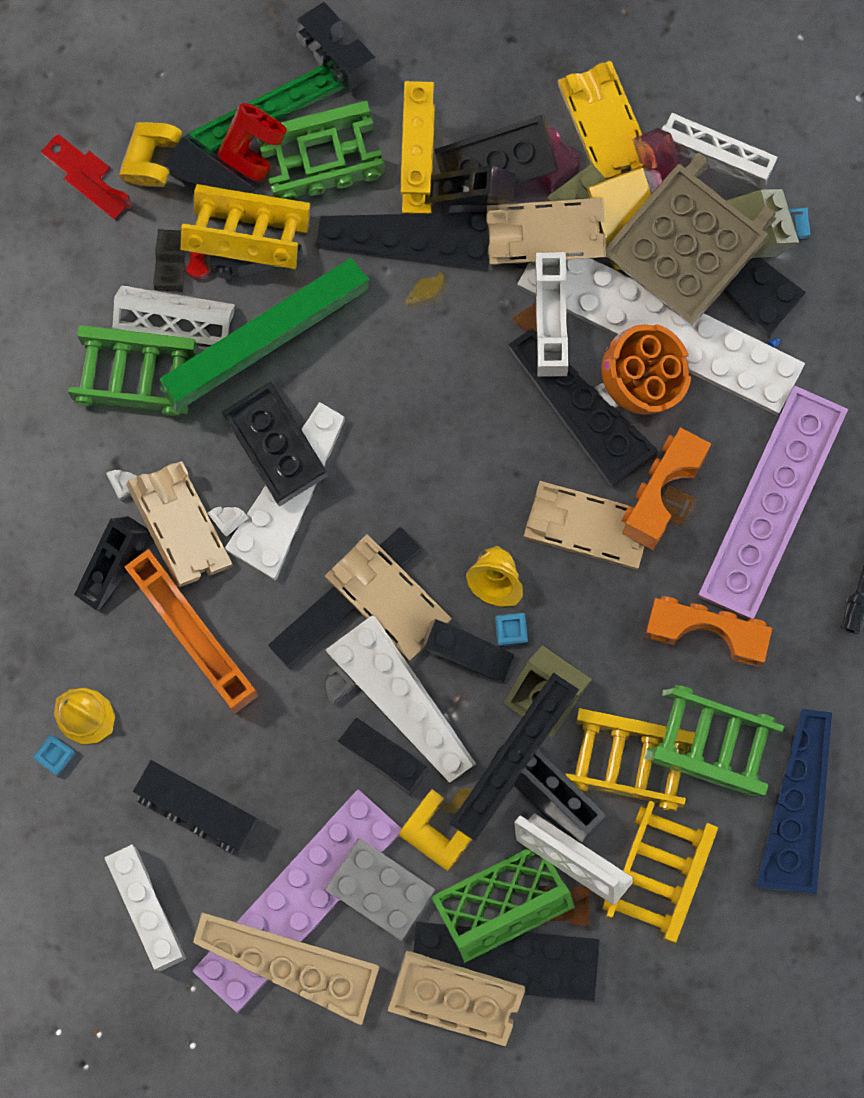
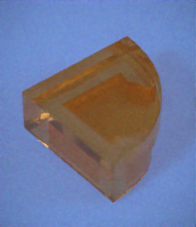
M536 302L512 318V322L524 331H529L533 328L537 332Z

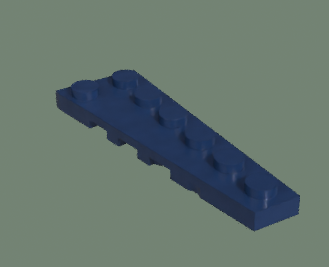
M801 709L755 888L817 894L832 712Z

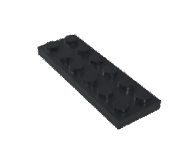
M416 922L414 953L525 986L524 995L595 1001L600 939L525 932L465 963L445 924ZM457 926L456 932L460 936L470 931L472 927Z

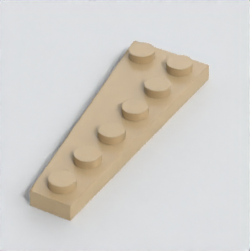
M201 912L193 943L362 1025L379 965Z

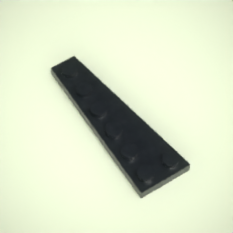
M487 212L320 216L316 240L317 247L488 270L490 261L488 253L490 233L487 223Z

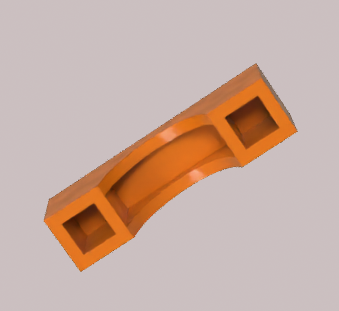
M679 428L675 437L671 434L669 435L662 448L666 452L662 460L656 458L648 473L652 475V478L648 484L645 482L641 484L635 495V498L639 499L635 508L632 506L628 507L621 522L625 523L623 535L654 551L671 518V514L666 510L661 500L662 487L675 479H694L709 452L711 443L682 428Z
M662 596L661 599L655 598L645 638L674 645L682 635L696 629L710 630L725 640L733 661L760 668L764 664L772 633V628L767 627L766 622L752 618L749 621L737 619L736 614L727 611H720L719 614L708 612L707 607L699 604H690V607L678 604L679 600L672 597Z

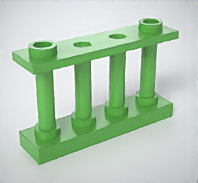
M79 325L77 337L81 345H84L87 349L80 388H68V393L71 399L75 400L76 404L92 406L93 403L158 410L162 411L164 415L174 417L179 416L180 413L188 414V406L175 412L167 398L150 396L156 357H159V354L171 355V358H173L172 370L185 363L188 357L193 358L197 355L198 346L194 338ZM102 347L113 348V351H115L109 391L92 389L98 350H101ZM130 351H139L144 355L138 395L121 393L126 357Z
M675 685V688L663 690L662 696L674 700L663 742L659 743L656 747L647 748L644 760L752 797L765 796L768 784L759 781V776L757 775L768 733L783 732L784 726L774 723L775 718L765 714L754 716L693 695V690L685 686ZM689 705L702 711L691 751L685 756L676 753L677 748L674 745L685 706ZM715 714L729 719L718 762H714V765L704 762L702 754L712 717ZM744 724L756 728V733L746 770L738 774L732 772V767L729 765L740 725Z

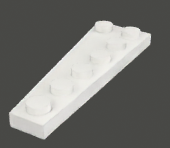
M319 402L302 428V432L325 467L326 460L330 456L345 418ZM316 484L280 507L265 485L247 513L249 518L238 527L225 547L226 552L275 581L288 554L293 537L300 526L305 509L312 498Z
M375 615L370 616L326 649L327 653L449 783L476 765Z

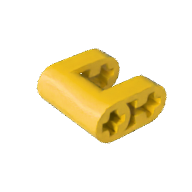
M137 122L118 177L132 185L164 187L169 170L159 164L150 162L155 147L175 148L180 142L182 131L166 123Z
M432 789L406 822L398 836L448 872L472 840L460 831H457L450 840L428 824L445 799Z

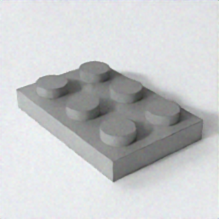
M357 838L324 888L399 940L403 939L435 890L360 838Z

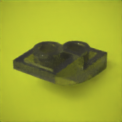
M158 229L153 289L154 291L183 292L186 251L181 250V230Z

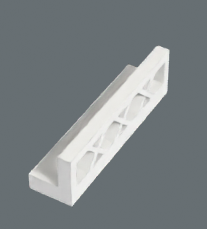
M671 113L666 126H663L658 140V146L691 160L699 152L708 159L707 163L710 168L760 189H764L777 161V156L674 113ZM673 124L685 127L688 135L673 129ZM704 136L709 137L712 139L715 146L704 141H701L698 138ZM733 147L739 151L741 157L725 151V149ZM759 158L769 163L766 168L751 160Z
M121 285L114 297L112 328L194 338L196 343L213 345L229 335L235 304ZM121 308L132 310L138 319L133 323L120 321ZM152 314H158L167 323L162 327H155L147 318ZM180 319H187L195 326V329L190 332L182 331L176 322ZM210 323L223 325L222 337L210 336L205 327Z
M534 813L529 820L519 816L515 821L516 841L611 904L615 905L632 885L633 877Z

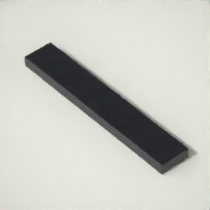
M401 526L379 545L400 567L421 550ZM378 552V554H379L389 565H391V564ZM333 586L269 643L268 647L287 668H290L348 616L355 607ZM344 587L342 588L354 601L356 600Z
M553 672L449 823L452 827L476 842L579 692L578 688Z

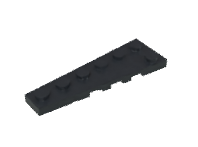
M751 258L724 289L728 297L736 301L748 318L768 338L774 334L806 293L761 258Z
M533 328L508 344L509 350L610 487L658 454L657 448L633 425L631 426L612 405L610 406L592 385L590 386L582 379L569 363L567 376H538L537 332Z

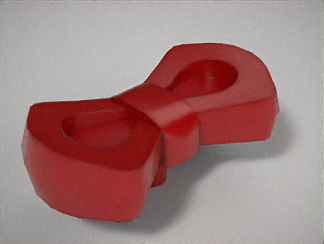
M190 252V262L185 270L190 277L202 279L209 274L210 270L205 264V254Z

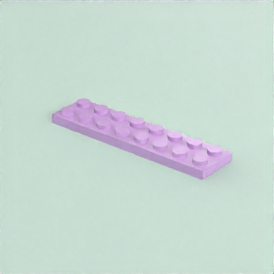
M795 385L793 386L699 592V598L747 620L754 619L848 411L847 408Z
M357 789L243 914L237 923L303 942L340 901V899L324 888L357 838L362 839L383 854L398 837L402 828ZM211 951L192 970L237 1013L242 1010L268 981V979Z

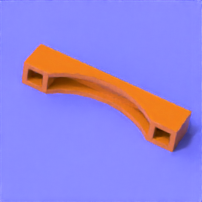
M149 549L124 566L130 577L233 714L258 697L256 690L211 634Z

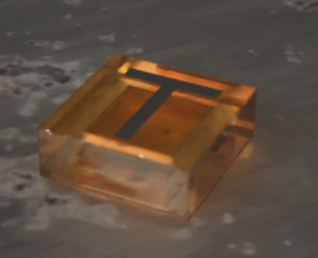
M668 485L662 498V503L671 514L670 520L683 526L695 497Z

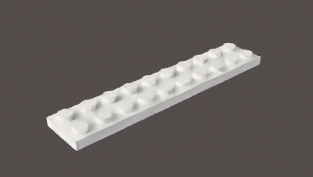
M568 253L569 256L583 255L581 253ZM592 258L566 260L567 313L614 336L636 325H661L677 335L684 344L689 354V357H686L689 373L779 416L805 365L804 362L704 313L691 326L634 279ZM529 262L517 284V288L536 297V262Z

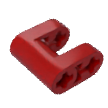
M241 103L221 144L218 156L225 163L250 179L263 181L270 169V163L249 148L251 141L255 135L268 144L280 145L287 132L286 127L256 106Z

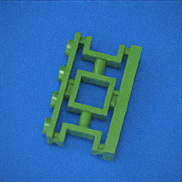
M367 101L281 122L286 127L287 132L281 144L277 146L268 144L257 137L262 157L266 158L277 155L282 175L269 178L273 197L295 200L297 196L305 194L311 196L319 195L328 188H346L355 181L363 179L365 181H373L386 173L381 150L366 153L361 133L374 130ZM353 126L355 140L340 143L337 130ZM297 141L300 154L284 158L281 145ZM332 141L338 161L310 167L305 147ZM359 151L362 164L346 168L343 154ZM303 165L307 178L290 182L287 169Z

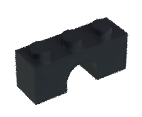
M325 2L297 18L298 32L296 35L299 42L304 47L308 46L313 51L317 62L321 66L325 65L330 70L331 76L337 84L342 83L350 92L377 74L375 56L359 39L348 45H337L334 43L343 37L341 19Z

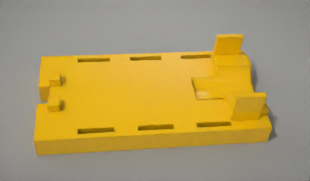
M612 61L597 64L584 73H572L558 80V87L588 159L606 180L621 175V171L629 168L632 171L637 168L645 169L653 166V158ZM570 98H571L572 103H573V105H574V108H575V110H576L575 112H574V110H573V108H572V105H571V103H570ZM581 124L586 134V137L584 136L583 131L580 127ZM591 148H592V151H593V153H594V156H595L597 162H595V160H594V158H593V155H592V153H591V151H590Z

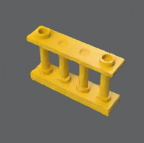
M405 81L401 168L402 214L431 213L432 205L425 204L426 195H430L431 175H433L434 82Z
M197 184L194 190V214H197L198 217L195 225L182 223L181 250L296 269L298 243L292 241L295 231L304 233L308 231L310 203ZM210 217L227 219L224 229L207 228ZM238 222L255 224L252 235L235 232ZM267 226L284 229L281 240L264 237Z
M579 708L576 725L582 726L581 730L584 733L575 775L566 773L565 776L582 792H587L589 788L659 803V808L668 811H677V807H684L686 798L677 797L681 772L669 768L664 794L647 790L652 762L644 760L647 748L658 746L659 742H663L667 726ZM679 729L674 745L677 748L676 753L685 755V752H688L689 748L691 749L696 732ZM599 730L609 731L611 736L614 737L605 781L587 778L595 735L599 733ZM629 736L641 738V743H643L635 788L617 784L625 740H628Z
M649 801L646 808L640 806L634 822L640 826L623 871L633 877V885L671 899V903L676 904L672 916L668 914L662 916L621 899L615 905L605 900L602 909L607 911L605 918L609 920L612 919L614 912L618 911L661 928L660 931L665 933L663 941L674 945L677 942L719 827L707 823L703 830L699 828L697 831L652 814L655 803ZM649 825L691 841L692 846L697 847L693 858L687 857V859L641 842L646 826ZM636 853L681 870V874L686 875L683 886L677 885L675 888L631 871Z

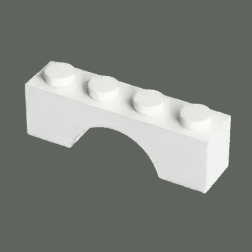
M566 252L536 253L538 376H567Z
M132 844L104 857L154 970L160 972L185 960L184 952L158 901L149 874L137 848Z

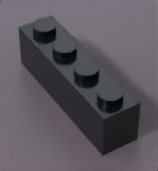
M502 746L498 749V751L496 752L495 756H496L497 753L500 751V749L502 748ZM539 750L514 785L559 830L581 844L598 829L607 816Z
M150 760L133 790V793L139 797L137 800L139 804L150 810H153L155 806L165 811L163 817L177 825L181 821L192 826L189 831L204 840L209 835L218 840L217 847L229 854H232L234 850L242 853L259 823L256 817L153 760Z

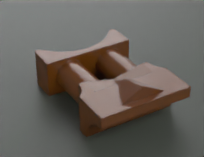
M548 886L538 887V890L540 891H550L548 890ZM574 886L569 891L575 908L549 921H565L572 926H589V888Z

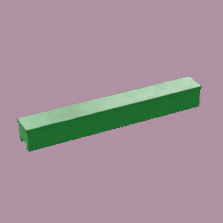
M352 257L161 377L160 381L163 384L160 386L161 391L172 404L173 410L175 412L179 411L368 290L369 277L364 275Z

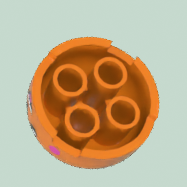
M658 324L633 326L618 334L609 343L604 352L601 374L605 389L615 403L635 414H655L669 409L682 400L689 388L691 376H688L689 371L686 357H689V354L682 341L669 329Z

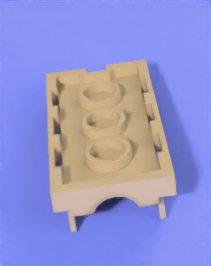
M603 198L487 206L486 215L490 233L488 247L490 264L536 262V253L566 252V260L606 257L605 233H599V222H605ZM569 203H581V205L566 206ZM541 205H552V207L538 208ZM512 207H524V209L510 210ZM568 253H583L584 255L569 256ZM526 256V259L512 260V257Z
M181 461L169 464L151 474H141L136 478L128 480L126 484L177 588L198 581L202 572L206 571L208 576L229 569L232 565Z
M539 481L523 539L637 571L645 547L622 534L625 523L621 522L629 505ZM545 538H549V539H553V540H556V541H560V542H562V544H561V543L554 542V541L547 540V539H545ZM573 546L585 548V549H588V550H591V551L589 552V551H586V550H582V549H579V548H575V547H573ZM602 554H606V555H610V556H613V557H617V558H619V560H618V559L611 558V557L604 556V555H602Z
M368 534L324 576L366 619L370 616L363 610L364 608L372 616L375 615L384 630H387L398 641L396 643L390 637L399 652L408 661L421 650L422 639L426 635L431 620L437 619L448 623L452 619ZM378 552H379L391 565H389V564L378 554ZM399 574H401L412 585V587ZM343 587L356 599L355 601L342 589ZM420 595H422L433 606V608Z
M406 951L387 1011L506 1046L513 1027V1019L509 1017L511 1012L518 1013L525 992V986Z

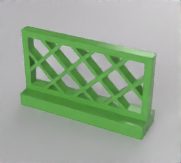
M527 848L431 896L465 963L575 908L570 891L561 880L554 865L542 858L539 870L525 867L527 860L537 855ZM506 870L516 872L511 884L497 881L500 873ZM522 873L536 877L532 888L518 886ZM542 878L552 880L557 885L556 888L548 892L538 890ZM478 884L488 885L484 897L471 895L472 888ZM495 887L509 890L504 902L490 899ZM514 892L529 895L526 903L520 906L510 904ZM452 897L461 899L457 911L445 909L442 902ZM467 901L481 904L477 916L463 913ZM487 906L501 909L498 917L492 920L483 918ZM460 919L473 922L470 931L460 936L458 935L456 928Z

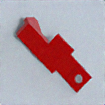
M58 133L40 151L41 154L67 174L63 178L67 183L110 218L115 219L124 208L129 209L132 206L130 197L125 192L111 188L101 180L110 170V167L91 151L84 155ZM59 145L61 150L54 153L52 152V147Z

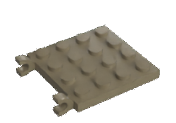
M699 152L686 168L678 164L606 247V257L691 326L697 322L766 242L769 234L764 230L770 227L776 220L775 212L766 205L754 221H751L698 179L697 176L702 175L709 167L708 159Z

